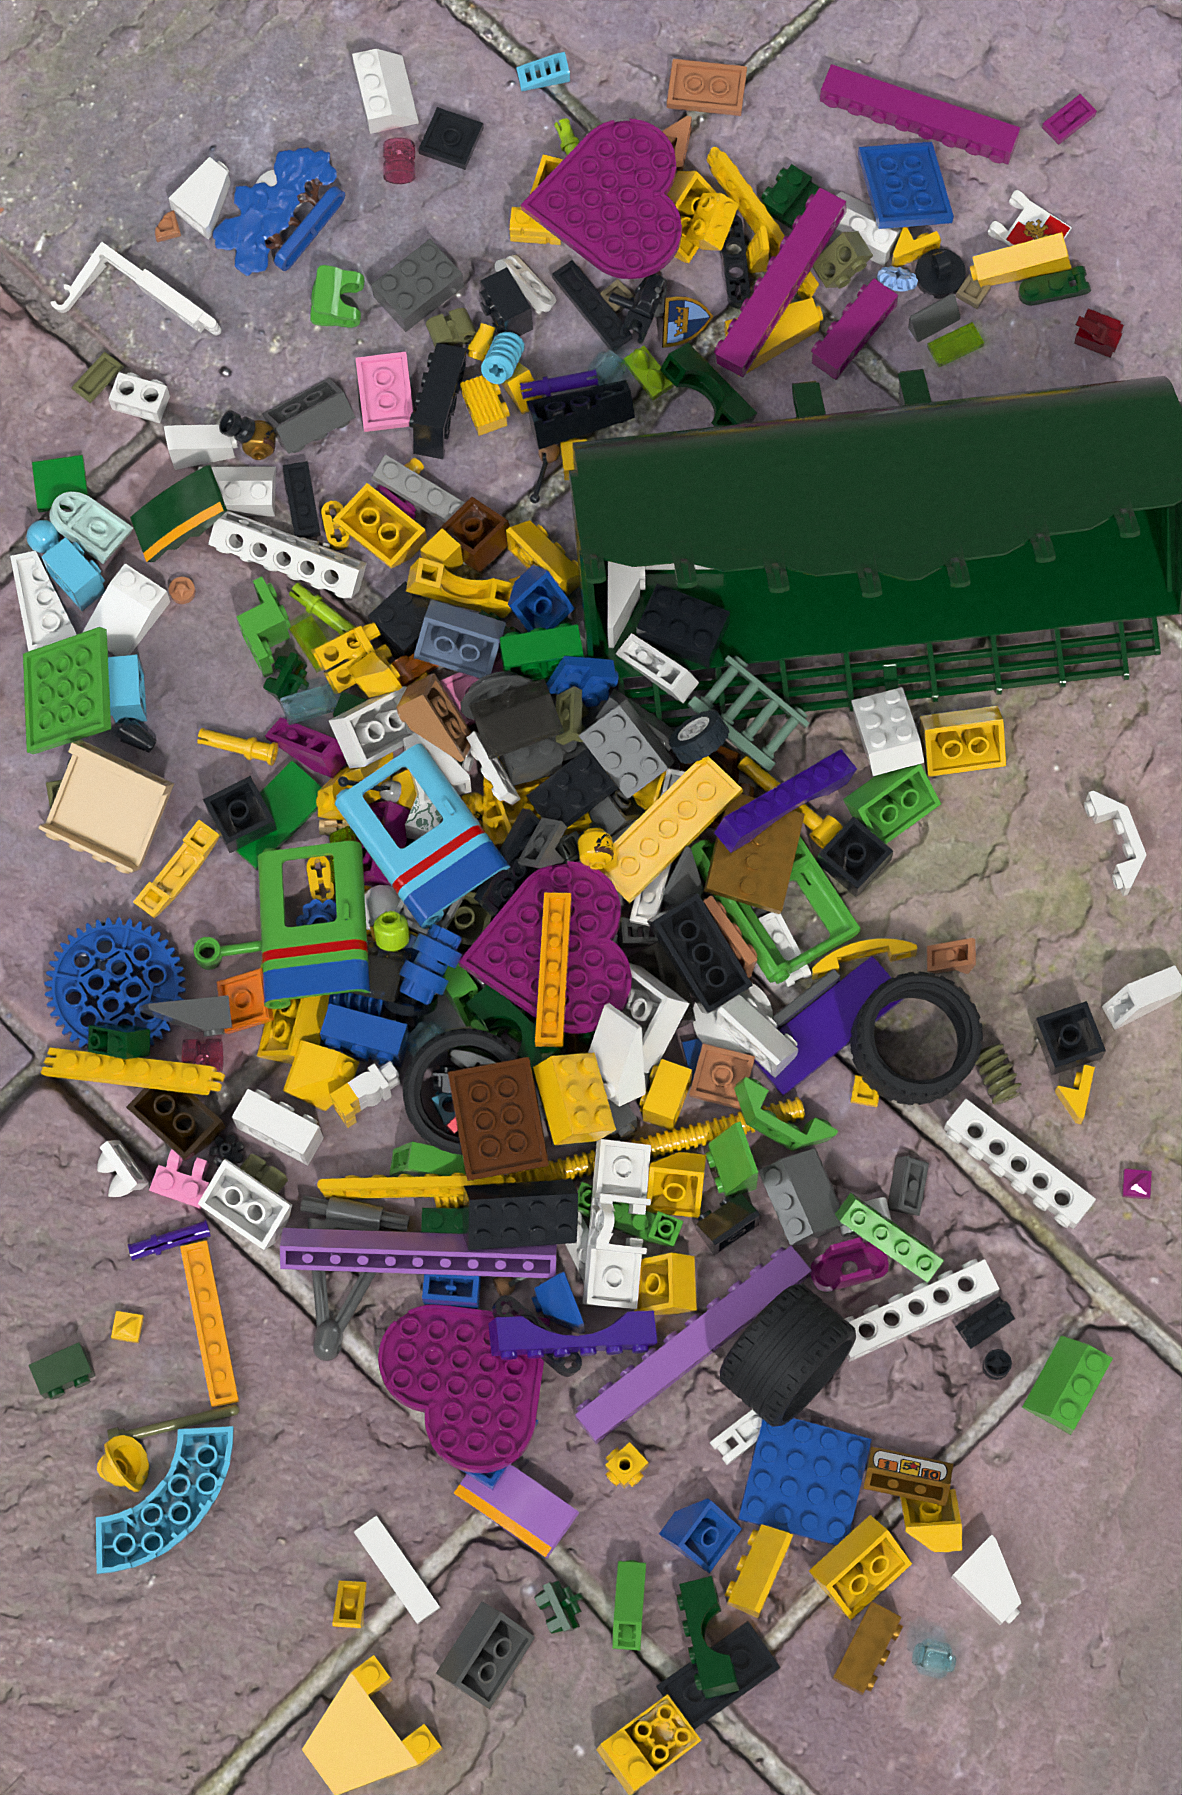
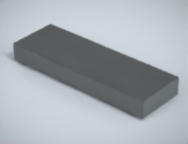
M832 969L772 1017L778 1025L777 1030H780L840 981V975L835 969Z

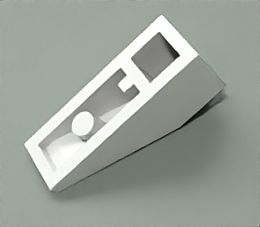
M632 633L616 653L618 657L682 703L685 702L699 683L687 669Z

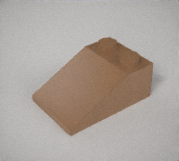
M433 673L407 686L396 707L401 721L406 722L410 730L459 762L464 761L471 748L466 737L472 732L436 675Z

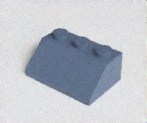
M431 599L413 658L482 678L492 672L500 646L499 637L503 636L506 622Z

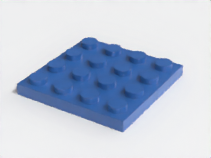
M762 1418L737 1520L759 1526L763 1524L796 1536L836 1546L850 1533L872 1439L795 1418L785 1425L772 1427Z

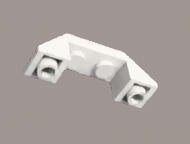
M1088 792L1086 802H1084L1087 816L1092 817L1095 824L1115 818L1113 825L1118 835L1121 834L1124 840V844H1122L1124 854L1127 859L1131 858L1129 861L1117 864L1114 874H1112V881L1116 890L1120 889L1122 896L1128 895L1145 860V849L1128 806L1098 792Z

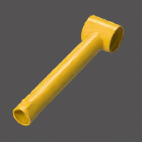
M749 756L744 757L737 767L766 792L781 784ZM806 804L794 809V811L805 814L803 823L812 830L809 836L822 849L843 828L832 816L827 815L822 819Z

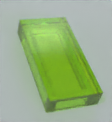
M973 322L927 343V348L938 367L984 347V341Z

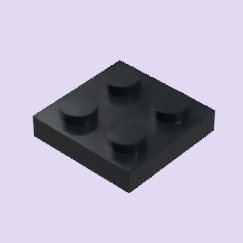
M437 107L419 146V154L466 170L484 129V124Z

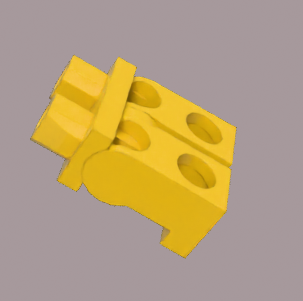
M375 623L362 627L355 626L311 649L321 670H327L339 662L347 660L323 673L334 694H339L356 684L347 670L369 653L373 652L379 658L384 656L386 660L392 657L386 644L373 649L370 640L380 635Z

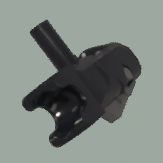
M657 274L645 277L635 289V298L631 297V299H628L614 292L611 293L609 302L629 310L620 330L621 336H625L629 330H635L639 335L637 342L639 344L644 342L653 318L663 316L664 298L667 292V280Z

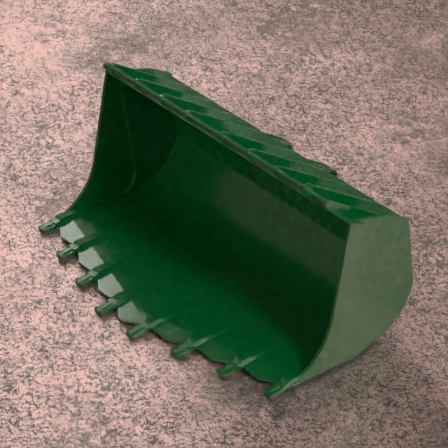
M915 369L899 371L900 406L826 414L819 382L809 381L792 383L793 403L796 414L794 418L573 442L574 470H569L587 658L613 660L615 671L618 672L619 692L627 698L653 696L654 703L639 706L649 713L655 712L656 717L668 726H680L684 721L692 717L683 716L662 719V711L688 709L687 705L692 699H686L684 703L679 700L660 702L659 695L668 693L653 682L652 687L624 690L623 678L644 675L618 657L616 653L631 633L637 636L636 628L658 583L730 611L729 626L710 668H714L715 679L698 681L699 683L693 691L708 690L715 685L722 676L721 667L729 666L724 662L728 655L732 658L736 655L746 664L778 661L779 672L753 676L761 683L780 681L781 689H773L771 691L779 698H783V701L794 709L797 706L804 712L848 707L849 712H853L851 700L866 697H854V689L885 686V691L899 688L898 684L929 681L930 688L904 691L907 700L932 698V702H938L939 696L995 690L996 695H1002V689L1059 683V687L1064 688L1066 687V682L1114 676H1122L1123 681L1129 680L1128 658L1161 655L1157 617L1182 614V401L1178 400L1175 389L1166 376H1156L932 402L924 370ZM608 561L630 567L645 566V590H640V600L614 648H608ZM674 564L675 570H646V566ZM694 565H698V566H702V567H706V568H710V569H695V566H694ZM1148 618L1150 630L1124 633L1123 621ZM1114 623L1115 634L1064 640L1060 638L1059 628ZM1048 629L1051 632L1052 641L997 647L996 635ZM987 637L988 648L933 654L932 643ZM1152 639L1153 646L1126 649V642ZM1110 643H1117L1118 650L1070 656H1063L1062 649ZM924 644V656L850 664L849 652ZM655 648L688 671L707 669V667ZM1054 651L1053 658L1000 664L998 656ZM841 653L842 665L786 671V659ZM990 657L991 665L935 671L934 665L935 663ZM1116 659L1120 661V667L1068 673L1064 671V665ZM927 664L928 672L897 675L896 668ZM1055 666L1057 674L1001 680L1000 673ZM883 670V677L852 680L851 673ZM844 674L845 681L788 688L787 680ZM993 674V681L946 687H937L936 680ZM742 676L734 677L727 687L749 685L750 683ZM723 690L712 703L713 706L719 705V715L721 713L725 714V704L734 703L741 693L724 695ZM757 691L749 701L767 700L769 698L760 691ZM837 691H846L847 698L790 704L789 697ZM764 707L741 710L733 720L756 718ZM779 707L771 715L774 716L785 714L786 719L790 718V716Z

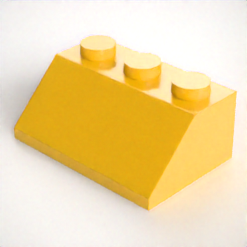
M678 171L672 188L667 194L677 207L682 225L681 243L674 257L685 263H690L699 249L685 240L702 193H717L697 171Z
M368 483L362 487L333 519L335 524L391 569L410 560L427 542L425 529Z
M529 520L511 526L506 530L508 550L527 569L534 564L548 570L566 597L580 586L578 562L575 560L570 561L565 556L566 552L563 547L557 542L553 544L547 538L548 534L541 525L535 526Z
M998 706L920 716L921 740L928 777L1006 766L1004 722Z
M330 995L291 999L289 1007L272 1009L274 1021L267 1022L264 1025L257 1057L292 1064L300 1041L319 1045L321 1040L320 1032L328 1009Z
M869 1515L809 1570V1573L847 1618L852 1620L912 1563L890 1532Z
M761 1524L759 1531L753 1529L747 1543L752 1546L748 1556L742 1554L736 1568L737 1571H740L737 1582L731 1580L725 1596L729 1597L727 1605L756 1618L759 1617L792 1541L793 1534Z

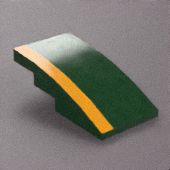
M206 465L161 492L134 513L130 519L146 562H155L167 550H177L190 537H199L227 512V508L211 465Z

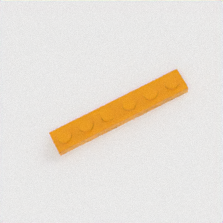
M544 892L535 1034L536 1047H563L571 893Z
M202 1241L180 1246L211 1406L213 1408L239 1402L208 1242Z

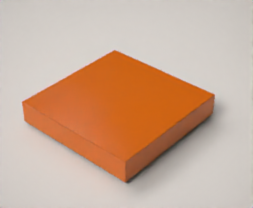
M263 968L216 982L218 996H229L232 1028L224 1029L226 1034L274 1021L272 1009L264 1006Z

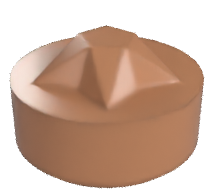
M187 577L175 578L169 585L170 596L178 604H187L195 597V586Z

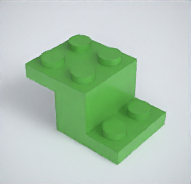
M263 577L254 580L253 583L261 605L236 616L241 634L265 678L273 674L271 664L275 663L270 648L290 638L288 629L291 628L284 606L280 605L276 598L277 594L271 582L266 584Z

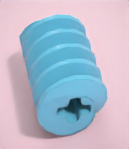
M502 332L495 336L481 365V372L489 382L500 385L512 377L525 349L522 338L512 332Z

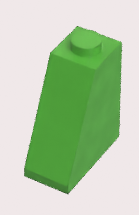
M458 963L456 969L448 966L442 977L449 981L444 994L465 1027H469L477 1019L472 1015L466 1003L479 990L467 971L461 968Z
M413 1141L393 1149L390 1176L398 1177L400 1174H409L413 1177H424L425 1174L430 1173L440 1176H451L453 1173L466 1174L463 1155L452 1154L434 1146Z
M635 1560L618 1561L612 1649L641 1650L646 1563H639Z

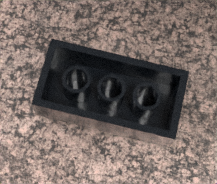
M698 893L689 894L647 921L702 1013L708 1014L753 986Z
M572 1179L464 1186L463 1237L468 1250L577 1243L578 1191Z

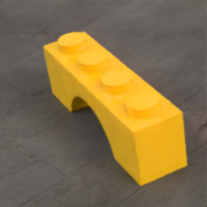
M419 557L410 567L406 592L478 612L481 610L488 614L492 612L500 618H505L512 611L508 602L514 584L495 578L488 580L461 578L448 572L444 564Z

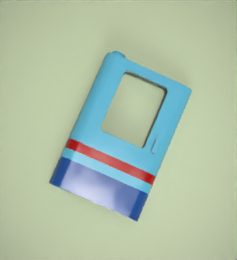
M422 744L410 747L352 788H346L336 796L335 806L422 929L430 928L433 923L439 922L444 916L443 910L499 871L510 868V865ZM405 767L411 772L441 814L443 821L422 837L401 849L395 844L371 810L363 795L384 779Z

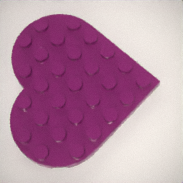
M629 118L630 121L614 122V120H611L589 132L524 200L520 207L523 212L600 271L616 278L639 279L655 274L668 265L676 255L681 243L682 225L680 214L673 201L667 196L676 177L675 151L668 137L660 129L648 122Z
M567 861L568 864L550 865L532 873L459 961V966L537 1018L544 892L571 893L564 1032L579 1034L596 1030L604 1005L610 1003L619 1011H623L631 995L632 975L626 955L612 941L618 931L621 920V906L617 890L609 878L601 871L591 869L590 866L580 862Z
M446 1305L419 1306L409 1310L407 1314L400 1317L397 1321H393L383 1335L379 1347L378 1364L385 1387L404 1406L425 1413V1428L429 1442L435 1452L446 1463L459 1470L471 1473H489L509 1466L525 1452L534 1435L545 1361L541 1358L529 1359L527 1355H517L518 1358L511 1360H501V1356H491L488 1323L495 1319L492 1311ZM537 1317L547 1327H550V1318Z

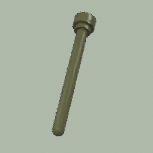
M229 1405L126 1431L124 1428L119 1429L115 1427L107 1429L109 1440L121 1435L129 1436L136 1440L235 1416L239 1413L240 1409L237 1405Z

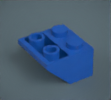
M424 1274L423 1303L424 1305H446L479 1309L482 1276Z

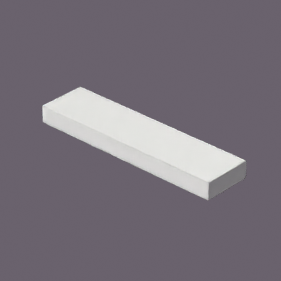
M377 1516L354 1531L417 1624L440 1609L436 1600Z

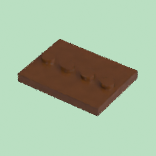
M530 1057L448 1072L467 1181L549 1166Z

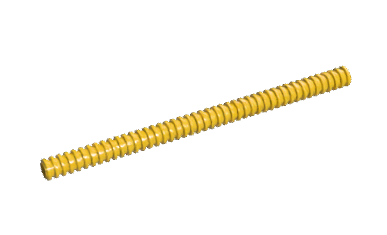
M798 1096L792 1101L789 1098L786 1099L785 1103L778 1101L777 1105L770 1103L769 1107L762 1105L761 1108L762 1110L773 1112L779 1120L788 1123V1121L794 1123L798 1118L802 1121L805 1117L803 1104ZM739 1111L735 1116L732 1113L727 1118L725 1116H721L719 1120L713 1118L712 1122L705 1120L704 1124L697 1122L696 1126L689 1124L688 1128L684 1126L680 1127V1130L674 1128L669 1133L666 1130L662 1135L656 1133L654 1137L648 1135L646 1139L640 1137L639 1141L632 1139L631 1143L651 1145L650 1157L656 1159L657 1155L661 1154L663 1157L668 1152L671 1155L676 1150L682 1152L683 1148L690 1150L691 1146H694V1148H698L699 1144L706 1146V1142H711L733 1124L740 1121L745 1135L749 1131L755 1133V1129L746 1124L743 1113ZM590 1150L589 1154L582 1152L581 1156L574 1154L573 1158L566 1156V1160L559 1158L557 1159L558 1162L549 1161V1166L501 1176L513 1177L516 1182L567 1180L568 1178L575 1180L576 1176H579V1178H583L584 1174L591 1176V1172H594L596 1152L594 1150ZM464 1196L434 1197L436 1208L460 1209L463 1206Z

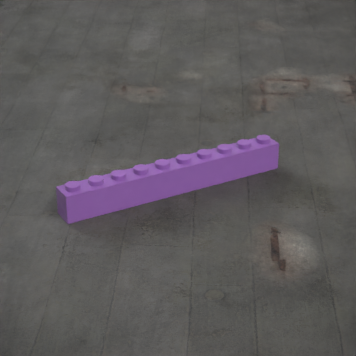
M283 1228L280 1243V1269L552 1278L556 1276L557 1244L468 1250L463 1234Z
M789 1246L786 1250L784 1247L779 1248L770 1256L772 1261L765 1266L762 1263L757 1265L749 1272L751 1276L743 1283L741 1280L737 1281L727 1290L729 1294L722 1300L717 1297L706 1306L708 1311L703 1315L695 1314L687 1320L684 1330L680 1333L674 1331L663 1340L665 1344L658 1350L655 1348L650 1349L641 1357L643 1362L638 1366L630 1365L620 1373L622 1378L615 1384H612L610 1381L598 1391L600 1395L593 1401L587 1399L576 1408L578 1413L575 1414V1419L595 1444L599 1443L744 1329L782 1291L791 1285L801 1284L810 1277L812 1270L792 1246Z

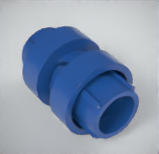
M434 923L430 926L426 936L419 933L412 948L419 951L414 962L405 960L399 972V975L405 977L400 987V992L426 1005L431 1003L435 993L443 995L449 981L442 977L448 966L456 969L463 955L456 951L462 937Z

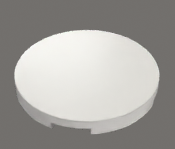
M753 984V986L739 994L744 999L746 997L751 999L757 1005V1011L763 1017L767 1015L772 1019L771 1004L759 987ZM695 1002L692 1022L694 1031L702 1043L749 1054L716 1024L717 1010L720 1007L706 1014L700 1011Z

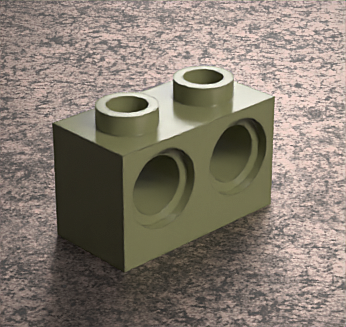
M858 231L842 232L820 254L813 268L826 288L840 289L851 282L850 278L855 273L860 272L867 266L866 263L873 257V254Z

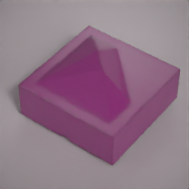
M1124 1169L1122 1197L1149 1200L1151 1196L1152 1171Z

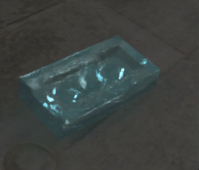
M330 684L280 698V705L288 725L334 712L337 701Z

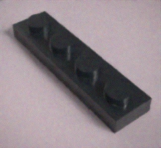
M573 260L552 273V279L611 352H614L633 339L630 331L625 336L620 335L623 322Z

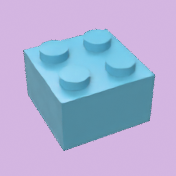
M138 655L108 657L110 713L115 723L122 724L127 718L136 722L147 721L145 677Z

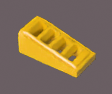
M761 226L746 249L749 273L767 272L770 248L767 228L765 226Z

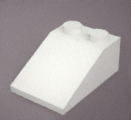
M608 561V648H614L640 600V590H645V566L630 567Z
M124 564L108 585L83 632L97 627L107 629L108 652L114 656L130 655L171 602L168 593L150 579Z
M608 1003L604 1005L588 1053H595L607 1099H610L620 1107L646 1094L642 1027Z

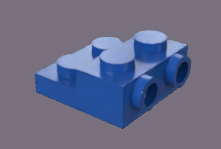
M564 656L546 684L547 693L560 694L575 686L582 690V702L586 707L598 706L601 700L606 701L608 699L609 688L617 685L618 672L615 671L613 660Z

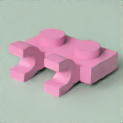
M171 1149L167 1166L158 1165L149 1191L201 1209L202 1207L198 1203L210 1184L203 1181L210 1164L206 1160L196 1158L192 1176L180 1173L178 1170L183 1159Z

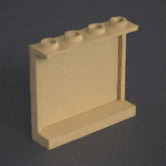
M83 740L72 742L68 751L72 754L49 816L46 823L40 825L38 829L46 832L45 835L50 839L56 841L61 839L69 843L68 846L73 850L79 852L86 851L92 854V858L99 862H109L116 865L115 869L122 873L130 874V872L133 873L140 870L175 783Z

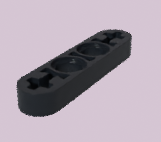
M735 214L732 222L735 226L734 236L730 237V231L728 232L722 248L728 303L733 308L741 309L744 300L747 297L750 298V286L743 222ZM735 244L740 247L741 251L738 254L732 255L727 252V247ZM734 267L742 269L743 275L734 278L729 274V271ZM735 285H740L741 300H737L735 296Z
M501 1296L492 1306L494 1318L514 1317L519 1313L534 1325L553 1332L511 1296ZM509 1305V1312L503 1314L501 1312L502 1306ZM570 1352V1356L558 1357L557 1359L553 1358L554 1353H546L544 1357H541L543 1361L564 1377L573 1376L582 1366V1359L578 1352ZM570 1358L573 1362L569 1368H566L564 1366L565 1360Z

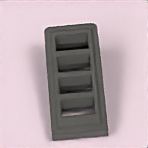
M621 917L617 931L618 946L620 948L661 946L654 932L653 937H649L650 926L630 922V917ZM638 927H642V937H638ZM628 928H631V937H628Z

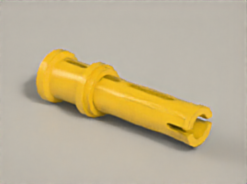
M201 728L198 737H201V739H197L198 744L243 754L247 760L254 758L266 761L268 765L272 766L277 758L278 743L276 742L269 744L257 741L256 737L244 739Z

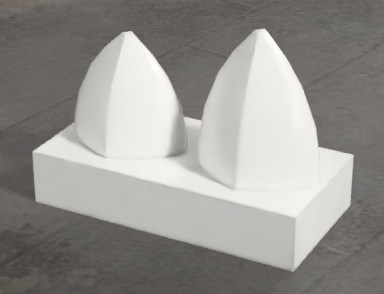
M120 1140L106 1141L100 1147L102 1154L98 1160L97 1171L102 1173L117 1172L109 1188V1197H121L133 1190H142L149 1184Z

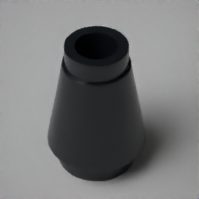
M128 718L123 722L116 734L121 739L120 742L147 753L151 752L157 742L139 723Z

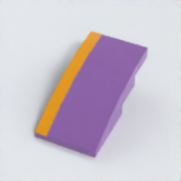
M511 1464L507 1466L493 1490L467 1474L454 1491L458 1498L547 1559L579 1514L576 1509Z

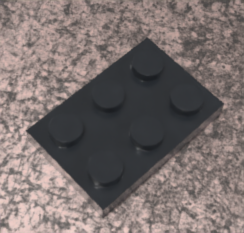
M587 747L526 796L541 818L562 821L568 828L617 790L618 787Z

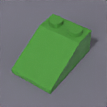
M740 1121L708 1143L709 1152L705 1153L709 1168L714 1167L718 1176L714 1178L718 1193L723 1192L725 1198L730 1195L735 1197L757 1189L758 1170Z

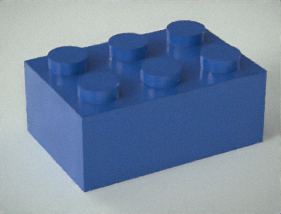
M333 1004L328 1006L320 1032L324 1047L341 1053L353 1054V1058L363 1062H368L369 1059L379 1061L378 1064L380 1066L391 1061L393 1066L402 1067L411 1038L407 1024Z

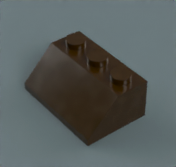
M144 1088L126 1106L133 1115L184 1161L207 1148L226 1128L223 1121L192 1093Z

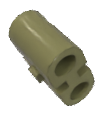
M465 308L451 310L449 315L445 317L443 313L431 317L425 324L434 346H436V343H446V345L451 346L459 343L462 346L470 343L476 334L474 325Z
M250 1154L240 1166L241 1170L276 1194L288 1182V1178L284 1173L273 1166L269 1167L266 1165V1161L255 1154Z

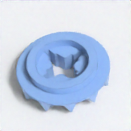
M882 267L877 274V280L894 291L912 290L916 288L918 282L914 273H911L908 269H901V267Z

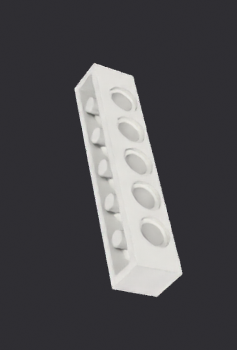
M227 511L214 523L208 544L216 547V550L219 552L240 556V559L245 562H256L263 565L269 571H280L287 574L293 580L309 582L314 588L333 591L336 596L341 598H352L359 592L367 565L366 562ZM236 534L243 538V543L237 540ZM259 543H263L266 546L267 552L260 548ZM283 552H287L290 555L291 561L284 557ZM307 561L314 564L315 570L307 565ZM330 570L336 571L339 579L333 577Z
M967 1099L963 1101L945 1124L944 1130L947 1131L946 1135L949 1139L957 1144L961 1142L968 1147L967 1151L972 1157L979 1161L983 1159L990 1164L989 1169L999 1177L1004 1175L1012 1182L1011 1186L1021 1194L1026 1192L1033 1198V1203L1043 1211L1048 1209L1055 1215L1054 1219L1063 1227L1068 1228L1070 1226L1074 1230L1096 1201L1092 1195ZM971 1127H977L982 1132V1136L972 1138L967 1130ZM991 1144H999L1003 1148V1153L995 1155L991 1153L989 1146ZM1015 1160L1021 1161L1025 1165V1170L1021 1172L1013 1170L1011 1162ZM1041 1177L1046 1181L1047 1186L1039 1189L1034 1186L1033 1179ZM1057 1194L1065 1195L1068 1198V1204L1064 1206L1057 1204L1054 1196Z
M977 1259L971 1260L962 1265L963 1270L954 1274L952 1270L947 1271L937 1277V1282L930 1285L927 1282L921 1283L912 1288L914 1292L909 1295L897 1294L888 1299L889 1304L879 1308L878 1304L865 1309L863 1311L864 1315L854 1319L853 1316L845 1318L844 1320L848 1321L856 1330V1340L847 1355L848 1361L851 1362L996 1295L999 1287L986 1260L980 1262ZM966 1279L971 1282L973 1289L964 1292L958 1287V1282ZM936 1291L945 1292L948 1296V1301L938 1303L935 1301L933 1293ZM912 1302H918L922 1305L923 1312L915 1315L909 1311L908 1305ZM889 1313L897 1316L899 1323L895 1326H889L884 1322L883 1317ZM869 1325L872 1327L874 1334L868 1338L863 1337L859 1333V1327Z

